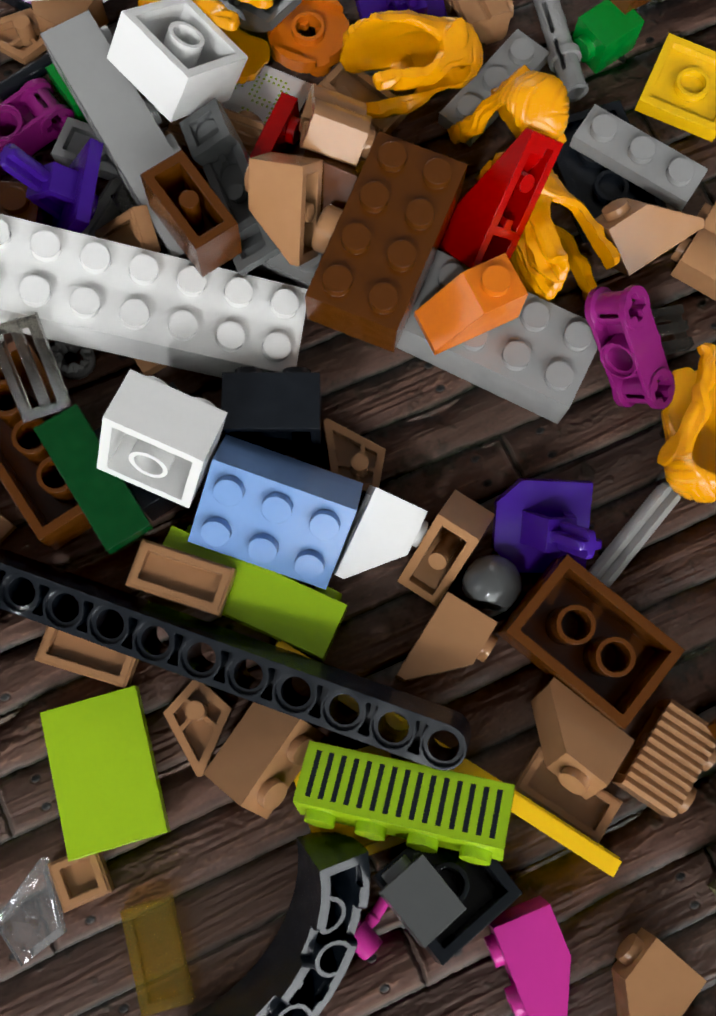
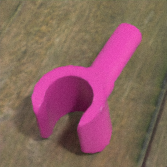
M381 896L370 913L368 912L366 917L359 921L354 935L358 943L355 952L363 960L371 957L383 943L382 939L373 929L380 922L388 908L387 903Z

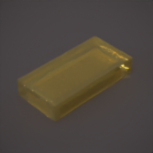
M173 894L123 908L120 913L141 1016L152 1015L192 1003L195 996Z

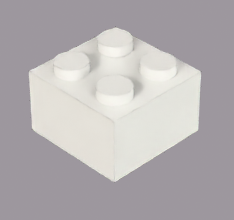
M161 0L121 11L107 59L155 106L159 113L164 115L170 122L191 115L214 98L220 103L228 101L248 60V56L192 0Z
M130 369L102 418L97 469L186 508H190L212 462L228 412L217 408L213 403L204 398L192 397L176 390L157 377L145 376Z

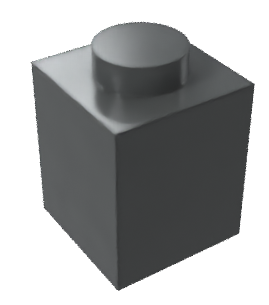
M404 854L381 875L387 885L378 893L421 947H427L467 909L423 854L412 862Z

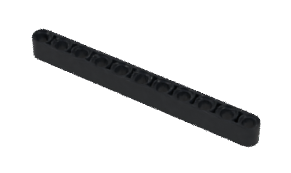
M0 549V608L437 770L446 771L456 768L463 762L467 754L471 739L470 724L464 715L453 709L9 550ZM29 580L34 585L35 597L29 590ZM71 596H74L78 601L79 613L75 612L72 608ZM114 611H117L123 618V630L114 621ZM158 626L167 632L169 646L162 644L158 639ZM202 643L210 645L214 650L216 656L215 663L206 660L201 651ZM247 659L259 664L263 672L262 680L256 679L249 674L246 668ZM292 677H300L308 683L311 690L310 696H303L295 691L292 685ZM346 694L353 697L358 703L359 712L349 713L343 710L339 705L338 695ZM396 712L403 715L408 722L409 728L406 730H395L387 723L385 714ZM440 730L449 731L456 736L459 744L452 748L442 747L434 739L433 733Z

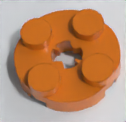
M302 0L273 30L267 32L270 56L276 62L295 72L310 73L314 77H324L329 74L332 66L340 61L343 33L350 26L349 19L347 20L343 14V6L338 0ZM309 26L315 28V35L311 37H305L298 33L299 30L307 31Z

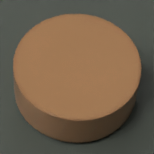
M331 204L323 209L312 237L314 251L324 254L343 209Z

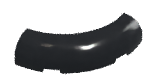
M315 832L297 837L298 873L295 890L288 912L275 938L259 961L237 984L216 1001L191 1016H319L346 974L357 949L358 943L354 935L360 920L361 910L367 909L369 902L370 865L368 850L353 837L337 832Z

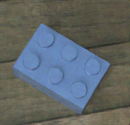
M226 434L212 459L188 542L326 590L356 515L363 483Z

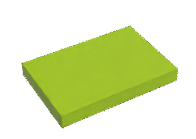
M130 686L40 712L68 862L171 832L138 686Z

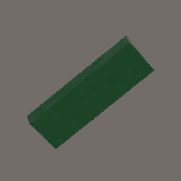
M77 404L33 428L109 554L114 553L153 529L126 482L97 469L100 440Z

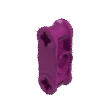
M35 78L26 82L19 91L0 103V152L6 144L11 143L32 157L36 152L59 137L67 117L75 119L74 112L66 104H61L53 95V87L46 79ZM35 94H39L41 98L39 101L34 96ZM53 117L57 121L56 124L52 123L51 121ZM0 165V180H1V178H2L3 176H5V175L7 174V172L4 171V170L2 169L1 165Z
M630 285L624 291H611L608 287H595L587 295L584 312L600 353V361L605 368L612 388L615 403L620 407H632L638 403L648 404L652 409L667 408L674 396L675 382L669 370L662 347L661 336L654 321L646 289L640 285Z

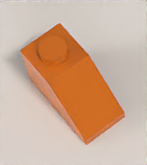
M504 253L460 273L414 312V317L434 355H437L518 318L528 292L507 254Z

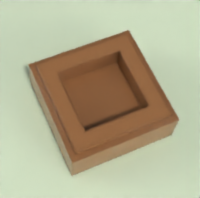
M102 852L69 862L68 857L64 856L47 864L64 913L115 890Z

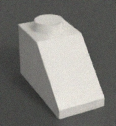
M369 485L354 517L333 573L345 579L408 555L411 547L417 548L426 534L428 522L424 521L428 511Z

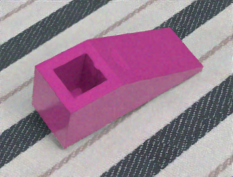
M539 895L504 910L488 925L491 934L483 938L496 968L505 966L512 985L503 989L514 1016H568L571 954L550 903Z

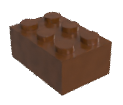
M568 554L556 558L550 563L496 631L499 636L550 678L555 677L618 728L622 729L627 728L685 651V649Z

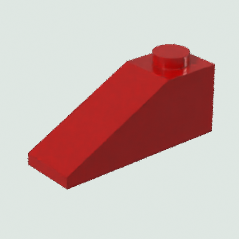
M526 128L457 204L439 248L470 268L504 253L507 254L510 260L564 144Z

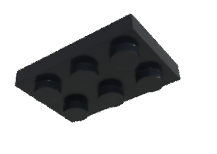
M620 100L600 105L601 108L630 124ZM592 108L569 115L568 124L564 131L567 141L564 143L552 169L568 192L585 204L594 219L602 214V209L607 204L619 198H630L667 208L663 200L571 148L569 145L573 135ZM570 211L583 244L589 242L572 211Z

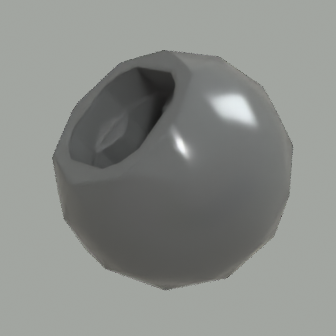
M494 554L480 556L468 565L462 578V591L468 603L492 611H507L517 603L520 597L522 578L516 565L509 559Z

